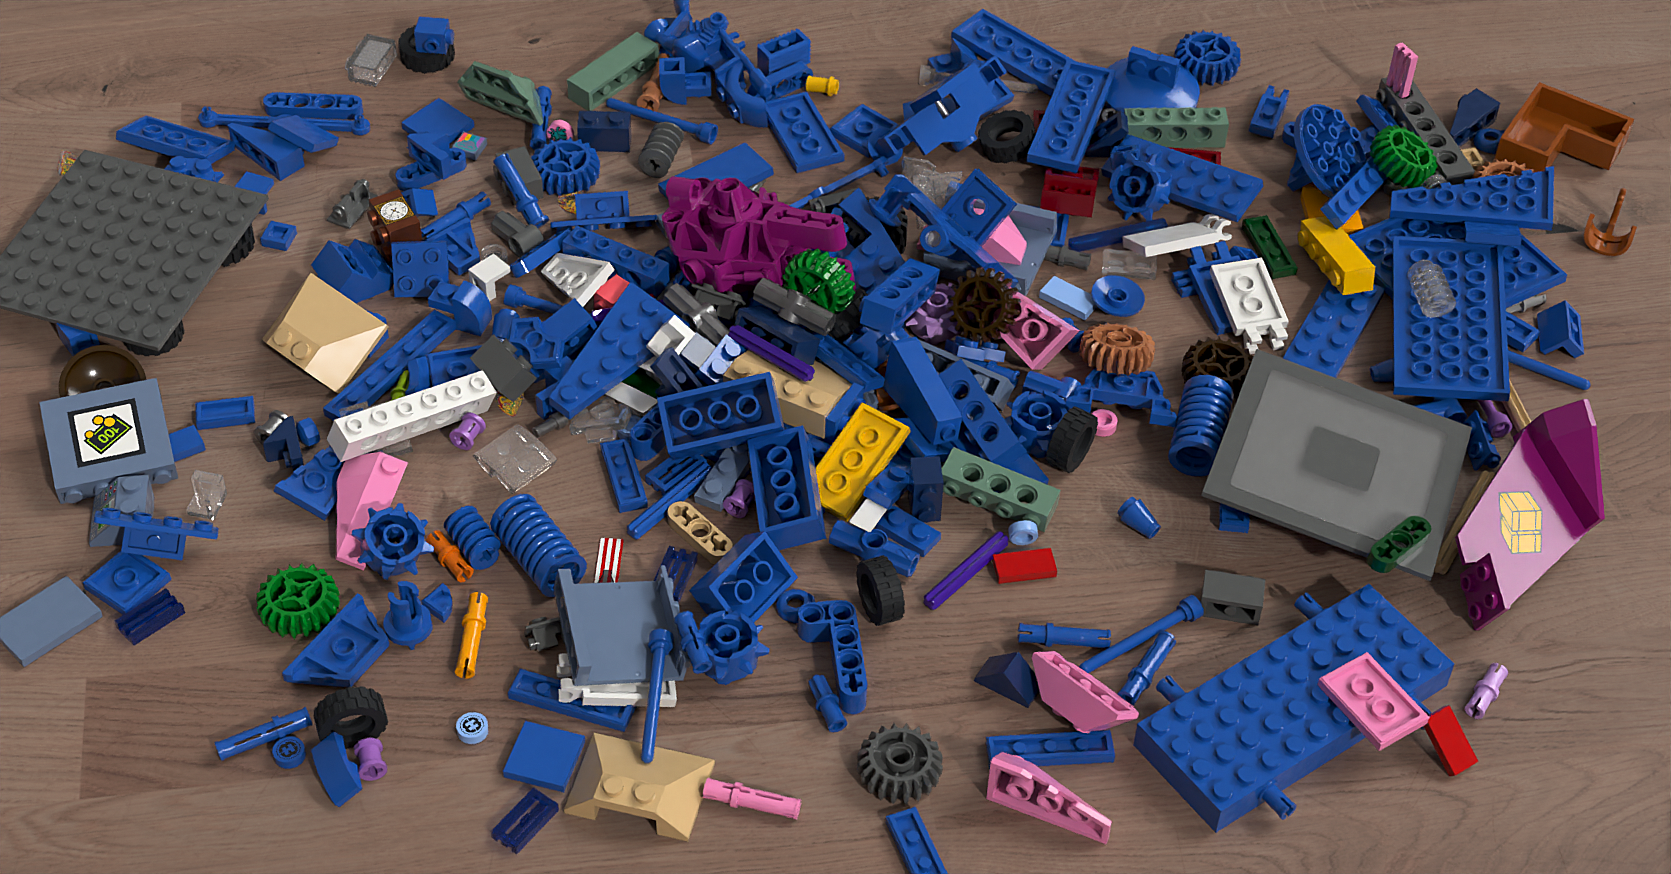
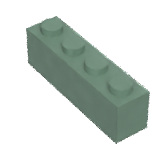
M638 32L634 33L568 78V99L587 111L594 110L607 101V99L655 67L659 56L658 44Z

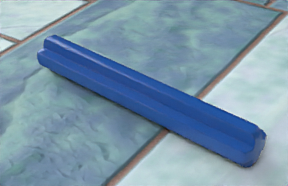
M702 463L626 527L628 535L633 539H639L668 515V508L671 504L686 500L698 490L713 467L708 463Z

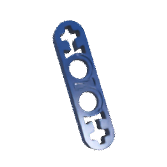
M274 92L267 94L263 99L265 113L272 117L288 114L291 116L297 115L301 118L351 120L355 119V115L359 114L360 117V114H363L362 100L356 95ZM298 104H307L303 107H295ZM323 105H332L328 108H321Z

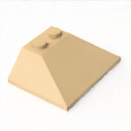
M310 273L262 340L339 394L344 390L389 326Z
M593 733L565 805L564 813L595 820L599 808H606L656 820L657 835L688 841L703 799L704 786L707 778L711 776L715 760L655 747L652 762L644 763L641 760L642 743Z

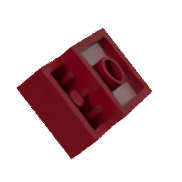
M1079 166L1077 173L1047 167L1040 209L1092 218L1100 169Z

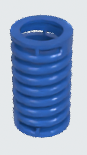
M1198 375L1187 380L1184 385L1168 454L1171 465L1183 474L1197 477L1206 476L1210 473L1228 425L1234 396L1232 388L1223 379L1211 375Z
M530 494L515 495L507 499L496 509L490 521L492 531L502 544L506 546L507 550L517 560L543 595L555 597L553 588L558 569H570L574 584H578L587 569L584 557L573 547L570 540L555 525L554 521Z

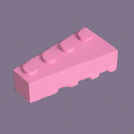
M987 282L992 296L995 299H1001L997 289ZM976 286L969 292L967 301H970L974 296ZM1017 292V294L1013 295V298L1020 299L1021 303L1014 304V309L1020 310L1021 313L1019 315H1012L1017 324H1007L1010 332L1008 334L1001 332V337L1032 370H1042L1080 330ZM986 301L981 302L980 305H975L974 307H979L983 309L986 308L987 305H993L994 303H987ZM1001 308L995 311L991 324L999 317Z

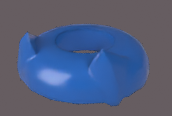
M1482 129L1475 134L1474 145L1483 152L1496 154L1500 138L1506 130ZM1493 136L1497 140L1490 141L1485 139L1484 137Z
M800 589L784 592L776 603L778 615L783 620L793 622L794 624L798 623V610L800 607H790L787 605L788 601L800 599L804 602L803 605L815 602L813 595Z

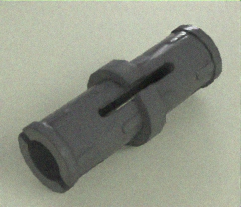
M1050 245L1043 260L1058 263V266L1061 267L1066 265L1087 271L1091 261V254L1074 251L1064 245L1062 247Z

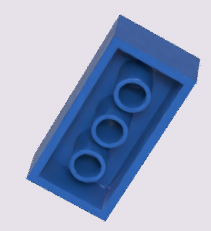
M770 372L657 398L668 454L673 460L746 444L748 439L785 430L775 381Z
M804 426L748 439L760 532L765 531L778 550L826 539L813 449Z

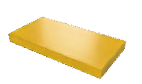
M862 402L815 467L821 507L825 508V511L848 522L865 498L863 493L866 486L889 464L910 434V427Z

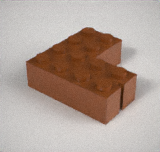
M1539 82L1501 136L1495 159L1499 162H1502L1504 158L1507 162L1516 160V164H1525L1526 169H1533V173L1544 171L1545 167H1551L1559 153L1564 152L1572 157L1609 170L1627 143L1635 119Z

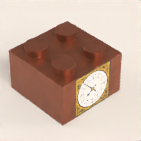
M399 189L369 199L370 211L367 212L369 222L373 227V230L370 231L372 241L375 246H380L382 257L386 262H390L392 267V242L422 241L420 221Z

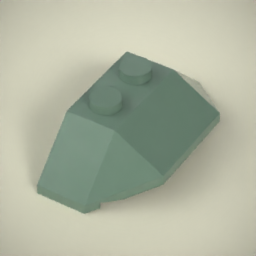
M474 61L457 81L467 99L539 126L543 124L540 97L534 88L535 84L528 77H520L508 70L503 71Z

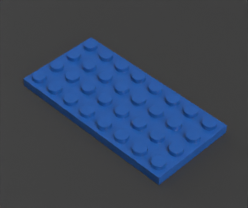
M1393 236V395L1509 401L1510 381L1503 245L1470 243L1463 239Z

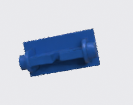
M1475 410L1463 423L1472 427L1466 450L1475 471L1482 464L1488 465L1489 468H1495L1500 464V454L1497 453L1495 445L1490 444L1493 440L1488 429V423L1481 419L1478 411Z

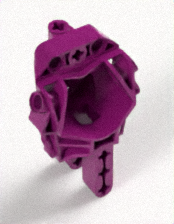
M672 176L667 182L666 196L669 201V207L662 215V222L669 247L673 254L678 256L682 273L692 284L707 283L712 285L718 292L727 293V291H731L737 294L755 289L762 278L770 279L776 284L783 286L785 283L783 278L786 271L785 268L796 254L807 249L817 248L822 251L836 252L847 246V238L841 216L790 207L783 202H778L777 194L775 192L767 193L765 188L760 187L759 193L746 187L736 178L715 179L712 182L704 177L689 179ZM837 258V262L840 265H845L844 270L851 273L850 280L855 283L852 263L849 260Z

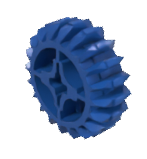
M1202 30L1201 33L1193 31L1191 35L1185 34L1184 38L1179 40L1174 52V57L1180 59L1179 65L1189 70L1202 85L1209 83L1213 86L1215 82L1222 84L1224 80L1230 81L1231 77L1236 76L1241 63L1240 48L1237 47V42L1231 41L1230 36L1224 37L1222 33H1213V30L1211 32Z
M560 137L559 141L550 139L549 144H541V148L535 149L534 155L531 156L542 178L543 191H548L549 195L557 193L561 197L562 194H568L570 197L572 193L581 194L582 190L589 191L590 186L595 185L596 180L599 178L600 159H598L595 149L590 148L589 143L583 144L581 139L573 141L571 137L568 140H562Z

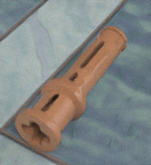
M662 53L658 56L650 80L645 82L642 87L643 94L638 97L637 106L656 112L659 109V100L664 96L660 88L659 58H669V54Z

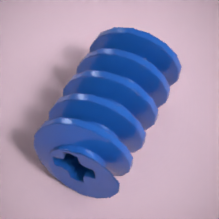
M474 506L461 507L446 518L443 528L447 530V534L464 554L471 567L482 570L494 565L499 557L500 540L495 537L494 532L489 529V525L483 521V517L478 514Z

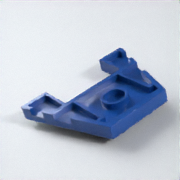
M1095 367L1085 378V383L1082 386L1078 385L1074 390V395L1066 398L1067 411L1075 406L1090 413L1092 400H1098L1106 405L1118 403L1128 405L1133 409L1150 408L1149 424L1175 427L1177 419L1176 413L1170 410L1171 403L1169 399H1165L1163 396L1164 390L1155 372L1152 371L1140 372L1137 375L1131 373L1127 376L1125 374H1108L1106 371H1098Z

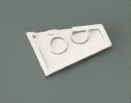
M556 253L541 270V273L571 300L575 298L583 307L600 286L606 283L607 278L615 269L607 261Z

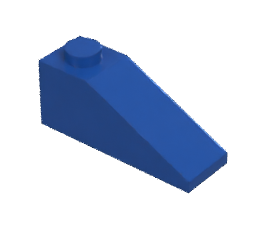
M235 123L228 125L230 140L235 142V148L279 181L305 166L303 159L304 150L271 131Z

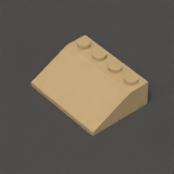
M749 350L738 356L723 375V382L770 372L775 381L783 423L793 427L803 425L806 432L823 439L825 438V418L852 386L849 381L831 367L814 361V365H810L815 370L814 378L811 381L804 382Z

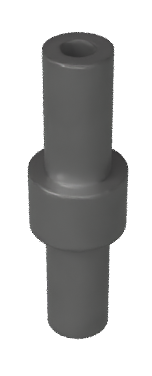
M583 409L581 412H579L578 414H576V415H575L574 417H572L571 419H573V418H575L576 416H578V415L584 413V412H585V409ZM556 411L549 416L548 420L532 428L533 434L536 438H539L554 429L559 430L568 425L569 419L559 411Z

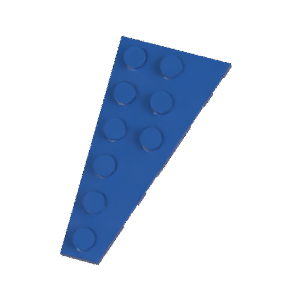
M1554 166L1545 167L1544 171L1532 173L1531 170L1521 171V175L1508 177L1505 174L1467 179L1464 180L1463 184L1451 185L1448 182L1441 183L1440 187L1426 189L1422 186L1392 191L1390 218L1464 223V221L1519 225V228L1552 231Z

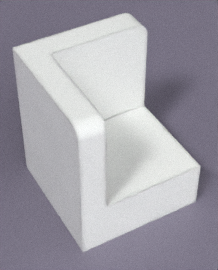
M492 254L468 269L470 283L481 289L489 301L496 298L495 281L510 273V266L495 254Z
M674 315L660 327L646 347L657 357L670 347H673L679 355L696 333Z

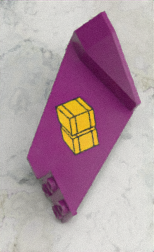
M1582 399L1545 411L1513 436L1514 446L1455 536L1462 565H1472L1460 574V585L1466 597L1468 615L1472 620L1475 631L1481 630L1511 609L1510 605L1590 529L1605 519L1597 425L1589 399Z

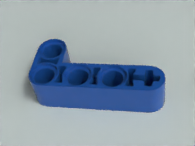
M846 600L810 602L802 605L798 610L799 637L803 641L810 643L829 641L839 706L848 714L862 712L866 707L867 678L854 605Z

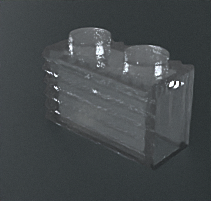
M366 34V37L357 43L353 55L348 56L346 59L345 69L348 71L349 80L376 87L397 56L395 40Z

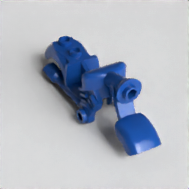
M673 0L677 18L669 26L668 21L665 19L654 20L646 27L644 36L653 42H658L665 50L673 54V58L684 57L686 73H695L702 69L711 72V69H713L717 83L716 93L721 102L725 101L727 103L732 118H736L741 124L768 128L765 100L745 92L746 84L743 71H747L749 81L760 96L770 94L772 86L762 71L755 68L741 50L745 47V41L740 43L733 42L734 39L739 38V33L727 34L725 30L729 22L724 14L715 12L711 14L710 18H704L701 22L698 20L692 22L693 20L689 13L690 1ZM689 25L688 30H687V33H686V36H683V37H681V38L678 39V37L683 33V31H684V30L687 28V26Z

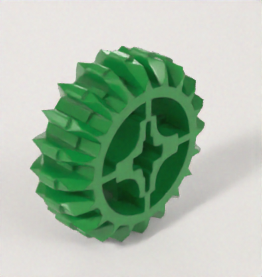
M1388 125L1376 134L1369 147L1371 150L1370 155L1374 158L1373 163L1379 166V171H1383L1386 177L1393 180V183L1398 182L1403 188L1405 186L1408 188L1421 187L1426 182H1429L1436 172L1435 169L1438 167L1436 164L1437 158L1432 155L1434 151L1428 148V143L1424 142L1421 136L1415 135L1414 131H1408L1404 126L1400 128L1398 125Z
M818 248L814 251L807 249L796 254L785 268L786 271L783 275L785 280L783 286L788 290L793 289L812 299L811 302L834 314L844 310L856 293L853 289L855 283L850 280L851 273L844 270L845 265H840L837 262V257L831 258L828 251L821 253Z
M303 563L298 568H293L289 564L288 569L285 571L277 568L276 576L267 575V582L260 583V592L257 593L256 597L258 615H260L264 626H268L272 633L279 632L282 638L289 633L294 640L298 634H303L306 638L311 631L319 634L320 626H327L330 623V619H334L337 609H339L340 594L335 580L332 578V575H327L324 568L317 571L314 564L309 568H305Z

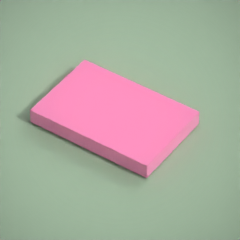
M1368 652L1319 678L1317 685L1378 751L1428 723L1429 716Z

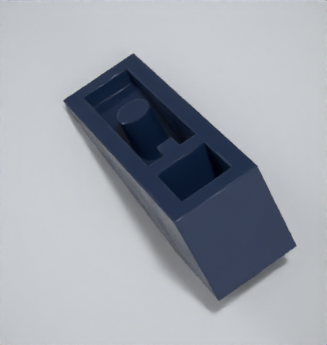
M1477 88L1469 94H1464L1457 104L1458 110L1450 135L1458 147L1471 140L1478 131L1489 127L1496 121L1500 102Z

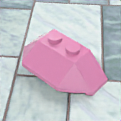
M973 208L974 212L978 215L985 211V209ZM1008 215L982 248L998 262L1021 265L1027 242ZM919 238V241H918V244H917V249H919V250H925V249L922 247V245H921V243H920V238Z
M1057 652L1033 653L1032 661L1042 701L1052 707V711L1055 714L1065 717L1073 723V727L1076 730L1090 733V731L1106 730L1137 719L1139 712L1136 711L1134 706L1074 663L1066 661Z

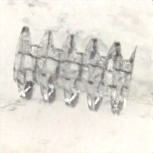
M1420 260L1410 267L1407 277L1423 314L1426 317L1434 318L1450 313L1456 306V300L1441 266L1433 264L1429 260Z

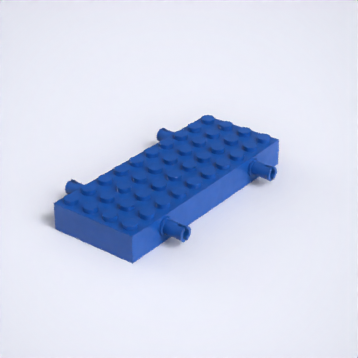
M1367 584L1328 609H1323L1309 593H1304V596L1301 595L1296 600L1294 607L1301 611L1309 619L1308 621L1190 692L1186 693L1170 675H1167L1165 679L1162 678L1156 685V690L1170 704L1137 723L1133 746L1215 833L1264 802L1279 815L1280 819H1286L1287 816L1289 817L1295 811L1297 805L1282 790L1366 738L1317 685L1319 678L1368 652L1427 715L1432 713L1421 702L1447 686L1454 663L1370 584Z

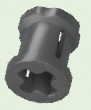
M273 410L269 414V420L263 426H258L254 430L257 440L263 444L288 416L279 410Z

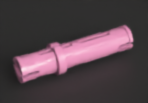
M707 778L703 791V798L729 803L730 807L733 808L738 806L748 807L796 820L801 806V799L744 787L743 783L739 782L731 784Z

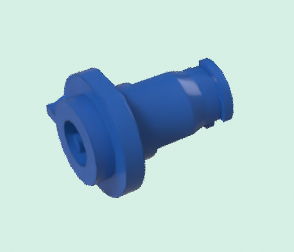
M409 581L398 582L400 600L395 598L394 593L388 592L390 610L384 617V631L388 639L393 643L408 646L410 650H414L415 645L424 641L432 632L431 615L428 608L421 605L417 586Z

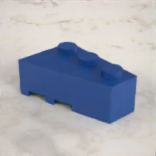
M575 298L541 323L542 331L546 335L559 337L563 340V357L567 355L572 361L578 357L598 328L590 314ZM517 348L518 350L515 354L518 357L522 355L531 363L530 353L524 349ZM533 367L530 369L537 378L534 383L545 379L544 369L534 370Z

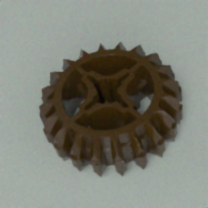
M978 267L976 272L968 270L966 272L967 278L964 276L957 278L960 286H951L955 295H948L947 299L953 301V306H948L946 309L947 311L954 312V315L949 320L950 322H958L954 329L956 331L963 330L964 338L972 336L973 341L980 342L982 339L984 343H989L991 338L994 340L1001 339V332L1003 334L1010 332L1007 324H1017L1012 315H1019L1021 313L1020 310L1014 309V304H1020L1021 300L1013 298V295L1017 294L1019 290L1017 288L1009 289L1013 281L1009 278L1004 280L1005 274L999 271L995 274L994 268H988L985 272L984 268ZM987 282L997 289L1001 299H995L992 296ZM976 286L974 296L970 301L966 302L969 292ZM986 301L987 303H994L993 305H987V307L983 309L979 307H974L975 305H980V303ZM1001 308L999 317L991 324L995 311ZM966 311H972L975 314L976 321L979 322L980 327L976 326L969 319Z
M1208 337L1205 342L1198 340L1197 344L1190 345L1188 352L1183 357L1181 372L1184 384L1187 380L1198 375L1216 376L1230 385L1234 394L1233 399H1238L1254 356L1250 355L1249 348L1242 349L1241 342L1233 344L1231 339L1222 341L1220 337L1217 340H1212Z

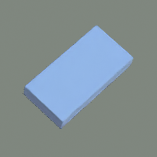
M1053 276L1039 293V298L1083 320H1086L1097 308L1090 293L1056 276Z

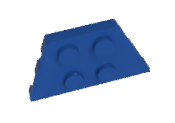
M357 593L282 672L284 681L352 687L390 646L387 635L378 626L375 616L372 612H369L360 594Z

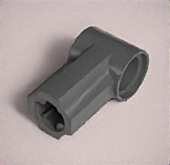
M501 211L497 213L491 222L492 230L508 242L510 249L518 257H522L544 242L540 230L535 225L529 224L526 226L509 212Z

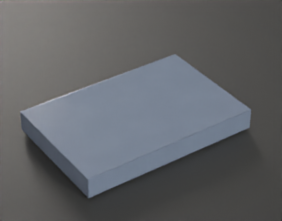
M65 576L0 617V643L25 667L99 620L103 615L101 610Z

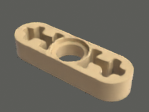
M679 501L669 506V526L710 563L715 565L733 547L732 541L689 503ZM697 529H703L708 532L703 537H696L692 533Z

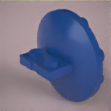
M1132 46L1127 58L1121 59L1108 67V69L1116 70L1104 105L1107 109L1113 108L1123 113L1125 108H1196L1200 88L1194 75L1189 70L1184 69L1182 65H1179L1180 59L1163 54L1159 55L1149 50Z
M1314 104L1303 109L1298 114L1294 125V140L1297 153L1294 166L1290 170L1287 186L1292 191H1295L1313 182L1322 193L1331 198L1366 162V156L1359 141L1360 133L1355 127L1349 125L1340 110H1333L1325 105Z

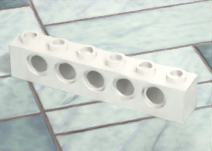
M482 370L336 419L333 422L327 440L340 462L461 421V418L467 412L476 415L487 412L497 392Z

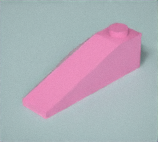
M382 452L360 455L344 462L336 481L337 561L364 571L366 563L359 564L357 561L362 555L361 542L352 536V530L367 527L370 519L369 508H373L378 512L390 507L408 462Z
M1004 752L993 757L990 763L986 799L1107 844L1112 821L1036 765L1022 757Z

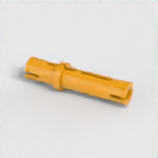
M478 592L469 595L467 614L462 619L464 630L455 668V674L460 678L463 676L464 667H467L465 679L472 678L475 675L481 631L486 626L484 615L488 597L484 593H481L479 603L476 602Z

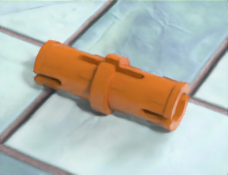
M440 530L433 531L438 538L437 540L430 533L426 538V542L434 547L439 563L443 567H447L458 582L466 581L461 575L462 573L467 579H470L474 570L462 558L459 548L451 545Z

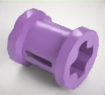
M467 412L461 418L462 423L459 427L452 430L449 435L451 442L459 449L470 450L474 445L473 440L475 437L483 433L486 428V424L480 416Z
M745 479L738 480L733 494L724 500V509L733 517L743 518L748 513V506L752 501H755L753 483Z
M365 738L354 746V754L359 758L360 762L358 768L359 776L363 780H377L387 773V765L382 761L380 753L383 750V745L379 739Z

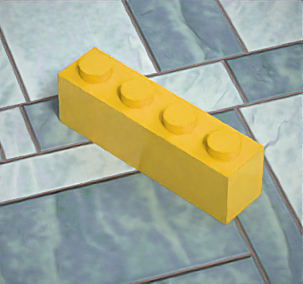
M1326 216L1301 220V231L1298 232L1299 245L1307 251L1310 258L1316 262L1320 270L1326 274L1331 280L1332 285L1342 295L1373 290L1375 266L1341 227L1336 229Z

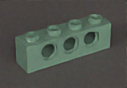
M1163 107L1124 109V114L1128 118L1129 135L1165 147H1225L1229 128L1226 108Z
M955 447L951 450L942 467L943 492L945 494L964 499L976 507H983L996 512L1003 518H1010L1015 521H1032L1037 525V530L1045 532L1058 506L1061 490Z

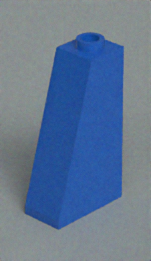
M911 337L891 341L883 385L884 390L932 445L958 440L962 415L918 338Z

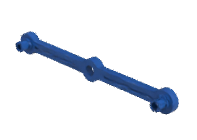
M207 106L202 108V113H200L198 119L200 125L206 128L215 125L228 126L231 123L248 127L269 128L271 121L290 117L291 115L282 114L277 117L217 114L211 111V107L208 106L207 110ZM359 114L355 115V120L353 121L303 118L325 131L352 132L355 135H365L370 131V122L364 119L362 114H360V117Z
M882 156L871 164L826 187L821 186L815 189L808 196L789 206L802 209L809 205V200L829 195L872 172H879L881 177L889 174V171L886 169L888 160L885 156Z

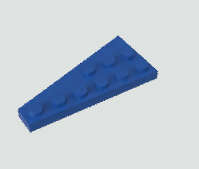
M630 282L549 396V404L570 420L640 368L639 366L654 357L655 355L646 347L647 343L660 327L676 314ZM676 315L684 324H686L690 328L689 323H687L681 317Z

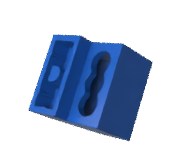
M354 239L349 247L329 240L311 264L319 279L354 303L386 292L394 284L393 270L376 247Z

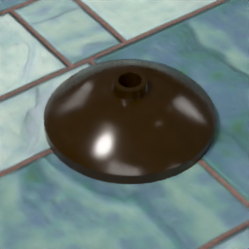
M110 345L92 346L75 354L64 366L59 379V396L62 398L147 380L139 361L126 350Z

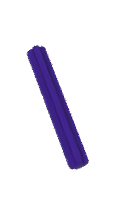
M739 325L729 328L728 336L742 347L804 382L811 381L814 378L815 370L812 366Z
M999 531L990 537L924 595V605L930 610L937 609L993 559V554H999L1008 546L1009 539L1007 535Z

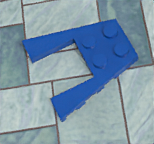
M857 188L839 206L849 218L870 236L844 259L852 263L856 290L863 288L867 295H869L877 285L879 286L883 283L886 277L892 275L899 265L902 266L905 261L880 220L870 210L869 202L861 189Z

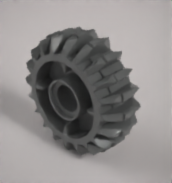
M893 723L891 729L888 730L881 726L879 733L871 731L868 740H863L857 755V761L859 762L857 763V772L861 775L862 785H868L870 794L878 792L880 801L887 796L890 797L892 804L897 799H902L907 804L910 797L919 801L921 794L929 796L932 787L937 786L939 777L942 774L943 765L941 764L943 756L941 751H939L937 741H931L930 733L921 735L919 726L914 730H910L907 723L903 728H897L896 724Z

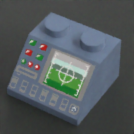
M149 475L118 477L94 498L89 539L90 547L122 545L125 527L94 523L96 511H102V508L119 509L121 514L133 515L134 512H144L151 514L153 518L155 497Z

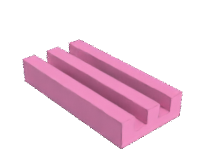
M1404 43L1395 45L1386 82L1387 86H1393L1392 90L1395 93L1400 91L1399 97L1401 98L1409 96L1418 56Z

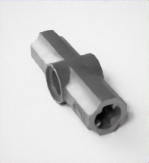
M762 278L754 289V300L777 311L780 317L798 325L802 324L823 336H827L836 322V314L811 302L812 299L793 289L788 290L770 279Z
M676 283L664 294L663 302L679 317L689 323L690 329L694 333L697 332L702 337L707 338L714 346H717L723 337L730 332L718 320L717 312L710 303H700L682 285Z

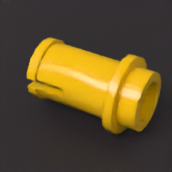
M808 76L806 81L807 92L827 93L828 96L837 95L839 80L834 79V77L831 76L828 79Z

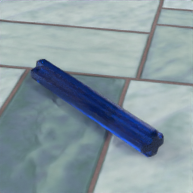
M1164 218L1076 236L1068 240V247L1071 250L1082 252L1123 243V236L1167 228L1168 224Z

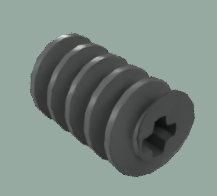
M660 122L653 127L638 158L639 167L645 174L653 178H662L668 173V169L674 161L681 142L684 140L683 131L677 125L670 122Z

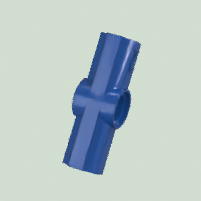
M837 520L829 536L830 544L860 556L861 561L882 555L888 557L897 573L906 577L912 576L919 562V553L889 541L886 533L879 529H873L871 532H868L843 520Z

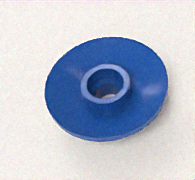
M1104 276L1094 283L1091 290L1092 299L1097 307L1114 316L1128 317L1135 315L1143 308L1145 303L1142 289L1132 280L1122 276Z

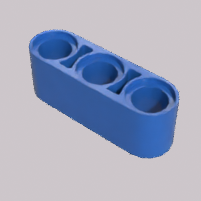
M658 404L640 419L630 431L631 449L634 458L637 460H650L666 446Z

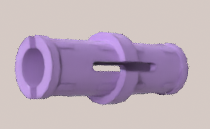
M1499 663L1490 664L1484 678L1476 683L1475 693L1465 706L1466 713L1471 717L1475 710L1478 709L1475 719L1483 718L1489 704L1497 699L1499 687L1508 675V670L1503 665L1495 673Z

